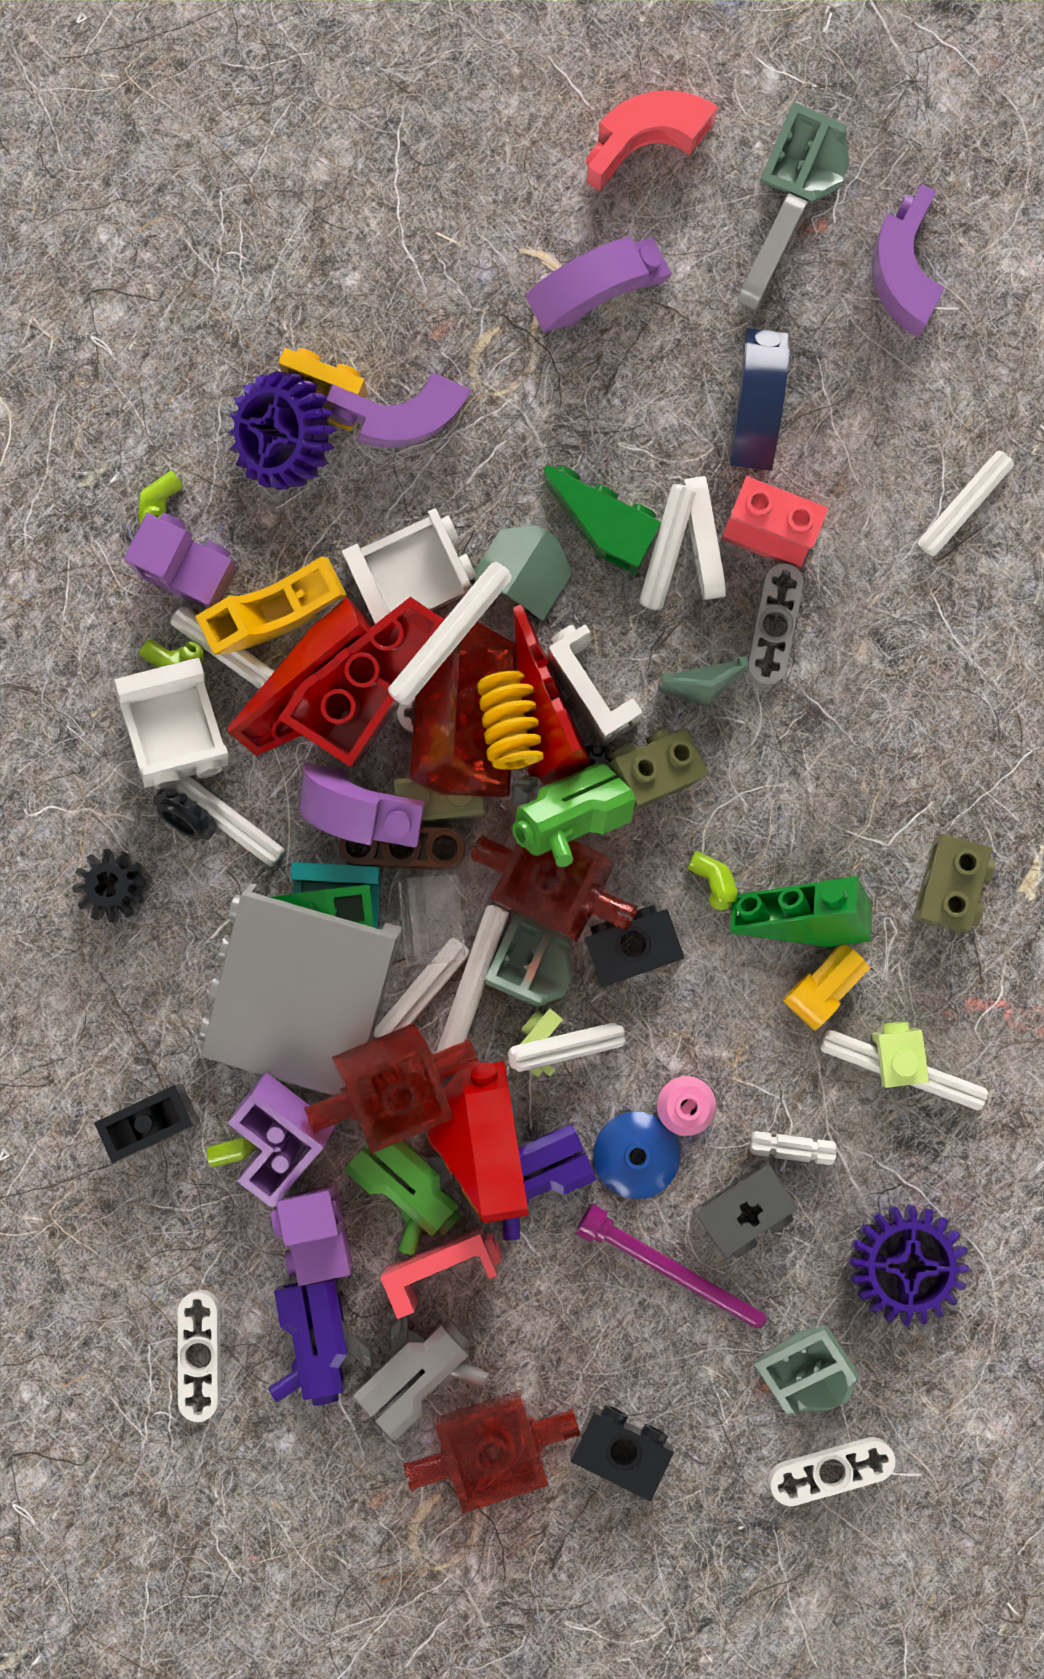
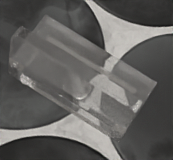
M456 875L406 878L398 882L406 968L464 961L466 953L458 877Z

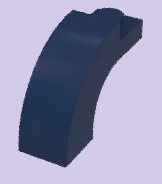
M746 329L740 391L731 442V466L772 471L787 381L790 350L788 349L789 333Z

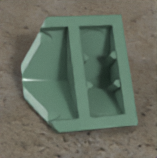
M793 102L759 182L787 194L791 193L810 204L835 192L840 188L849 167L846 124Z
M537 525L499 530L475 569L477 577L472 579V581L476 582L491 563H500L509 570L512 579L498 596L515 607L521 604L527 614L543 623L571 578L572 571L558 538Z
M739 657L736 661L671 674V672L663 673L659 680L660 691L708 707L745 672L749 665L748 657Z
M515 912L483 983L536 1007L564 998L573 977L569 952V935Z
M827 1325L798 1331L754 1363L786 1414H796L798 1411H829L848 1402L860 1376Z

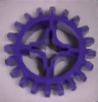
M273 372V374L255 377V383L243 385L245 396L240 395L234 398L238 411L228 414L234 420V428L228 430L227 433L235 438V443L229 450L240 454L236 465L241 468H247V478L258 480V484L263 487L276 488L277 490L307 485V479L319 477L318 467H324L329 464L324 452L335 448L328 442L329 434L337 431L332 426H328V419L334 412L323 408L327 396L322 395V393H316L317 384L305 381L304 377L298 374H286V372Z
M908 1204L905 1208L904 1218H902L899 1209L896 1206H891L888 1211L889 1222L880 1213H875L873 1220L878 1226L875 1231L865 1224L860 1227L861 1232L869 1237L866 1243L855 1239L852 1241L851 1245L857 1250L863 1251L862 1257H849L848 1263L851 1266L862 1267V1271L852 1274L850 1279L854 1284L866 1283L857 1292L858 1297L861 1300L873 1297L869 1310L875 1314L885 1307L884 1319L886 1321L893 1322L900 1311L901 1323L905 1326H910L913 1320V1312H915L919 1322L927 1324L929 1322L928 1309L931 1308L932 1312L941 1318L945 1315L944 1309L939 1304L942 1300L953 1306L957 1304L958 1300L956 1297L949 1294L952 1287L958 1290H965L966 1284L956 1279V1273H968L969 1266L956 1262V1259L964 1257L967 1254V1249L963 1246L951 1247L960 1238L959 1232L950 1230L944 1233L949 1221L942 1216L932 1224V1210L924 1208L917 1219L916 1207ZM903 1230V1236L899 1237V1244L894 1252L876 1256L879 1248L887 1238ZM917 1230L925 1231L933 1238L940 1250L941 1260H934L922 1255L920 1241L917 1240ZM912 1252L911 1258L925 1266L917 1265V1268H910L909 1275H906L907 1272L893 1264L907 1262L909 1254ZM875 1270H884L885 1272L895 1274L897 1288L900 1289V1299L888 1296L881 1289ZM940 1274L936 1284L930 1291L914 1299V1294H918L919 1284L922 1279L927 1276H938Z

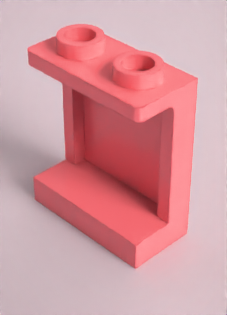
M746 476L721 540L781 564H791L800 571L808 550L813 548L829 508Z
M482 1226L417 1253L415 1256L387 1266L380 1279L397 1319L414 1313L418 1304V1298L411 1283L474 1256L480 1257L489 1279L498 1276V1264L503 1262V1255L494 1233L485 1235Z

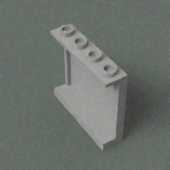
M250 883L241 895L235 894L230 906L228 919L234 921L231 936L225 935L219 950L218 960L223 961L224 965L221 976L215 975L210 987L208 1000L213 1001L214 1005L211 1016L205 1015L200 1027L198 1040L204 1042L201 1057L261 1075L267 1072L275 1079L352 1101L360 1086L402 927L385 922L380 930L256 894L257 885Z

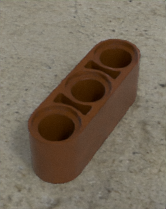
M421 827L417 848L414 847L413 853L406 859H397L392 856V843L373 840L368 854L362 858H355L350 856L348 852L349 840L339 838L338 842L340 854L351 865L392 869L450 870L461 864L466 852L461 836L456 831L448 828ZM450 838L458 845L457 854L450 860H439L434 855V845L440 839Z

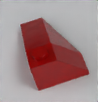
M346 597L311 627L227 727L228 733L255 756L302 736L278 719L290 699L306 678L320 670L335 658L334 656L344 648L349 647L375 624Z
M409 597L373 625L363 636L334 656L335 658L320 670L306 678L300 684L278 719L349 767L358 766L398 704L389 694V686L445 619L412 597Z
M520 604L513 607L518 671L525 674V678L520 681V684H530L533 686V693L522 698V700L535 702L536 709L525 714V717L538 719V726L528 730L527 734L540 735L541 743L530 747V750L543 752V760L526 766L529 776L539 777L544 785H549L593 764L529 616Z
M505 1061L484 1062L475 1066L461 1068L425 1109L429 1144L434 1151L439 1152L444 1160L446 1169L450 1175L454 1174L461 1185L463 1194L483 1223L529 1216Z

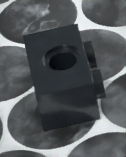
M654 904L632 912L633 921L616 926L615 920L611 919L590 927L592 935L585 937L584 942L601 988L685 958L668 909L657 912ZM634 932L642 937L644 950L639 956L630 957L623 953L620 941L624 934Z
M177 1084L94 1122V1125L111 1163H114L201 1122L184 1085Z
M605 1404L602 1410L592 1405L570 1451V1462L651 1502L674 1454L672 1445L666 1442L669 1436L648 1424H644L643 1429H640L626 1422L629 1416L613 1406ZM619 1439H629L636 1447L630 1457L620 1459L611 1453L612 1445Z

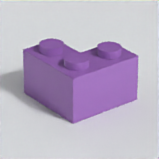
M146 513L124 557L126 563L138 577L205 609L220 602L237 570L233 560L228 558L231 552L211 541H207L205 546L191 539L192 533L184 529L186 524L169 514L162 513L160 518Z
M267 1072L242 1100L227 1123L259 1148L249 1160L237 1182L269 1207L273 1208L276 1202L280 1200L324 1148L335 1127L332 1122Z
M337 1184L285 1195L276 1202V1210L271 1211L274 1234L276 1238L283 1236L284 1246L291 1247V1250L285 1251L286 1266L289 1276L297 1277L298 1286L352 1274L354 1267Z

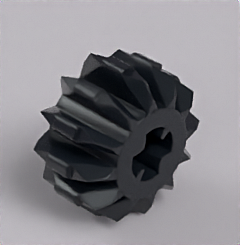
M110 849L103 850L102 863L92 854L87 856V862L92 869L88 871L83 868H77L75 872L78 876L86 878L85 884H76L72 887L75 893L87 894L79 901V908L85 910L93 906L91 918L94 920H100L106 912L107 919L111 923L118 922L119 909L126 917L134 916V909L129 902L132 900L136 903L144 904L145 897L135 892L136 888L148 886V880L142 878L134 879L143 869L141 863L136 862L128 866L130 854L122 851L115 860L114 853ZM107 877L119 880L114 885L117 891L114 895L106 892L103 893V890L107 887L105 882Z

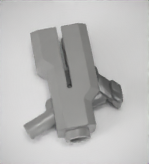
M409 1315L396 1319L391 1326V1353L388 1359L355 1390L353 1397L373 1417L400 1391L378 1413L379 1417L375 1420L385 1433L396 1441L422 1415L423 1399L441 1382L449 1383L454 1378H457L482 1389L488 1373L463 1362L469 1356L470 1350L467 1348V1345L471 1340L457 1324L453 1322L448 1327L442 1321L425 1338L415 1330L409 1329Z

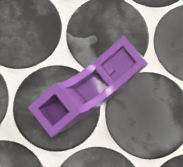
M923 184L920 185L914 198L906 195L896 217L887 213L876 238L872 256L873 280L882 304L901 327L918 338L945 289L944 286L937 284L924 274L914 254L916 231L936 193V190Z
M631 236L604 244L571 260L537 283L525 296L542 331L547 332L574 325L589 311L607 300L629 291L664 283L672 274L654 238L633 242Z
M431 372L424 389L415 398L398 405H382L333 384L324 408L333 411L334 414L331 418L341 424L353 426L354 423L362 425L356 440L357 442L380 448H401L423 442L446 427L466 401L471 389Z
M310 763L304 764L298 810L308 823L331 835L357 843L371 845L373 840L417 848L425 801L378 793L361 788L346 778L347 770Z

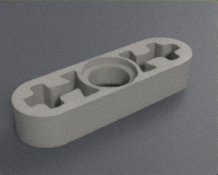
M788 193L746 278L737 303L754 311L757 310L797 229L808 201Z
M782 563L773 566L763 581L748 655L749 665L746 668L749 679L760 687L776 685L782 679L787 669L804 584L801 572L791 564ZM781 574L787 575L788 583L794 585V588L787 590L783 600V605L791 604V610L782 605H766L767 600L775 603L777 599L778 586L772 584V580L777 581ZM771 614L783 617L787 624L786 632L779 637L768 635L763 629L765 617ZM758 641L768 646H783V652L777 648L773 651L771 664L778 667V671H772L768 677L761 676L762 670L759 667H755V662H762L767 646L758 647Z

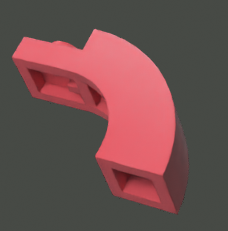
M672 90L648 92L624 101L609 112L599 123L598 141L600 142L594 146L586 159V164L588 165L587 183L600 192L627 156L645 145L667 144L680 149L690 156L714 125L718 106L700 96Z

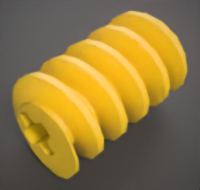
M505 671L491 674L480 679L477 684L478 693L482 696L479 701L480 709L484 712L482 723L483 727L487 729L484 733L485 743L490 746L487 749V759L492 762V767L495 769H520L543 760V752L530 750V747L541 743V737L537 734H527L528 730L538 726V719L525 717V714L536 709V704L533 701L522 700V698L533 693V686L530 684H520V681L525 678V674L520 671Z

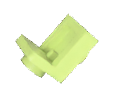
M550 1008L544 1015L536 1010L521 1029L527 1035L521 1044L549 1038L563 1019ZM551 1065L530 1069L529 1071L538 1078L543 1071L551 1077L556 1070Z
M908 1021L882 1024L883 1032L872 1033V1041L877 1043L882 1087L889 1088L929 1083L922 1030L909 1028Z

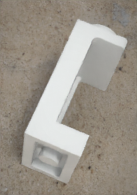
M434 508L428 511L429 517L363 548L355 544L342 550L375 624L409 597L434 611L464 597L472 587L470 580L477 576L467 554L458 557L452 542L458 540L459 537L449 515L441 519L437 509Z
M570 625L551 638L553 644L548 648V663L601 746H605L637 726L643 712L634 698L613 711L609 710L575 657L577 653L588 647L590 631L586 625L577 630L573 625Z
M199 658L114 679L117 698L144 788L154 786L155 789L169 788L178 784L180 778L197 774L198 778H206L220 773L222 767L228 766V751L226 745H223L204 683V672Z

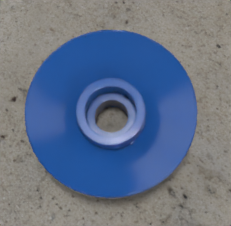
M628 1112L616 1116L601 1129L594 1144L593 1159L599 1178L612 1192L629 1199H644L660 1193L672 1182L679 1167L680 1149L675 1134L663 1125L660 1118L645 1112ZM634 1148H641L645 1151L646 1158L643 1163L636 1165L630 1162L629 1154Z

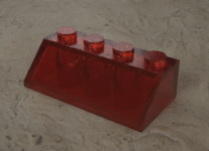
M448 613V614L442 616V618H443V619H446V617H447L450 613ZM477 621L415 696L410 766L411 780L441 795L505 797L510 795L511 769H495L492 767V762L487 759V749L490 746L485 743L484 733L487 729L483 727L482 723L484 712L480 709L479 702L482 696L478 693L477 684L480 679L498 672L516 671V643Z

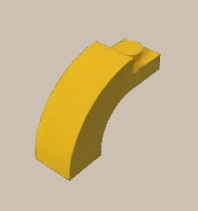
M321 556L273 585L245 595H230L195 617L213 654H227L259 645L290 632L318 617L317 612L347 596L329 558Z

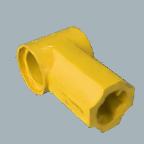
M848 945L838 946L812 974L808 973L784 997L783 1002L815 1031L833 1015L841 1005L839 1001L871 967Z

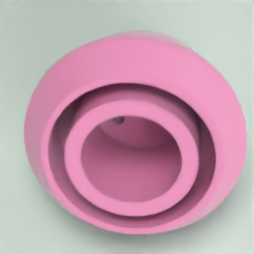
M690 1076L678 1077L668 1082L662 1088L657 1100V1112L661 1122L668 1130L678 1135L692 1136L701 1133L712 1123L716 1113V1100L710 1087L702 1080ZM686 1099V1102L680 1106L682 1101ZM696 1108V1111L690 1115V1112Z

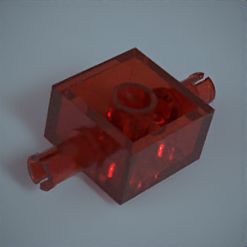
M484 835L477 840L476 844L490 852V854L475 847L472 850V861L479 862L502 873L490 897L492 901L501 908L576 943L592 915L612 923L624 931L629 929L632 921L617 912L619 911L635 918L638 908L636 904H631L604 891V886L615 866L605 854L574 840L568 842L573 862L565 867L557 866L552 850L536 856L532 855L518 843L513 850L488 839ZM558 877L560 882L557 886L549 888L546 885L548 878L556 879Z
M412 1023L333 1056L332 1059L343 1086L340 1088L341 1093L311 1106H305L304 1111L314 1134L349 1118L352 1121H356L358 1129L372 1154L454 1119L442 1086L444 1083L443 1079L472 1066H478L479 1061L475 1057L477 1055L469 1039H465L464 1042L432 1054L415 1023Z
M520 1389L437 1417L435 1427L442 1446L441 1452L416 1461L403 1463L406 1478L409 1477L410 1480L408 1481L411 1491H415L417 1488L449 1478L450 1482L454 1484L462 1513H466L548 1486V1473L541 1454L544 1452L543 1447L581 1436L573 1408L535 1421L534 1417L530 1418L522 1390ZM493 1442L495 1447L502 1446L499 1450L498 1458L492 1459L489 1452L482 1453L485 1451L486 1443Z

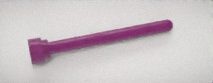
M592 1203L584 1213L575 1231L576 1235L590 1243L593 1240L599 1243L603 1240L754 1328H762L766 1324V1315L762 1311L613 1226V1220L607 1217V1211Z

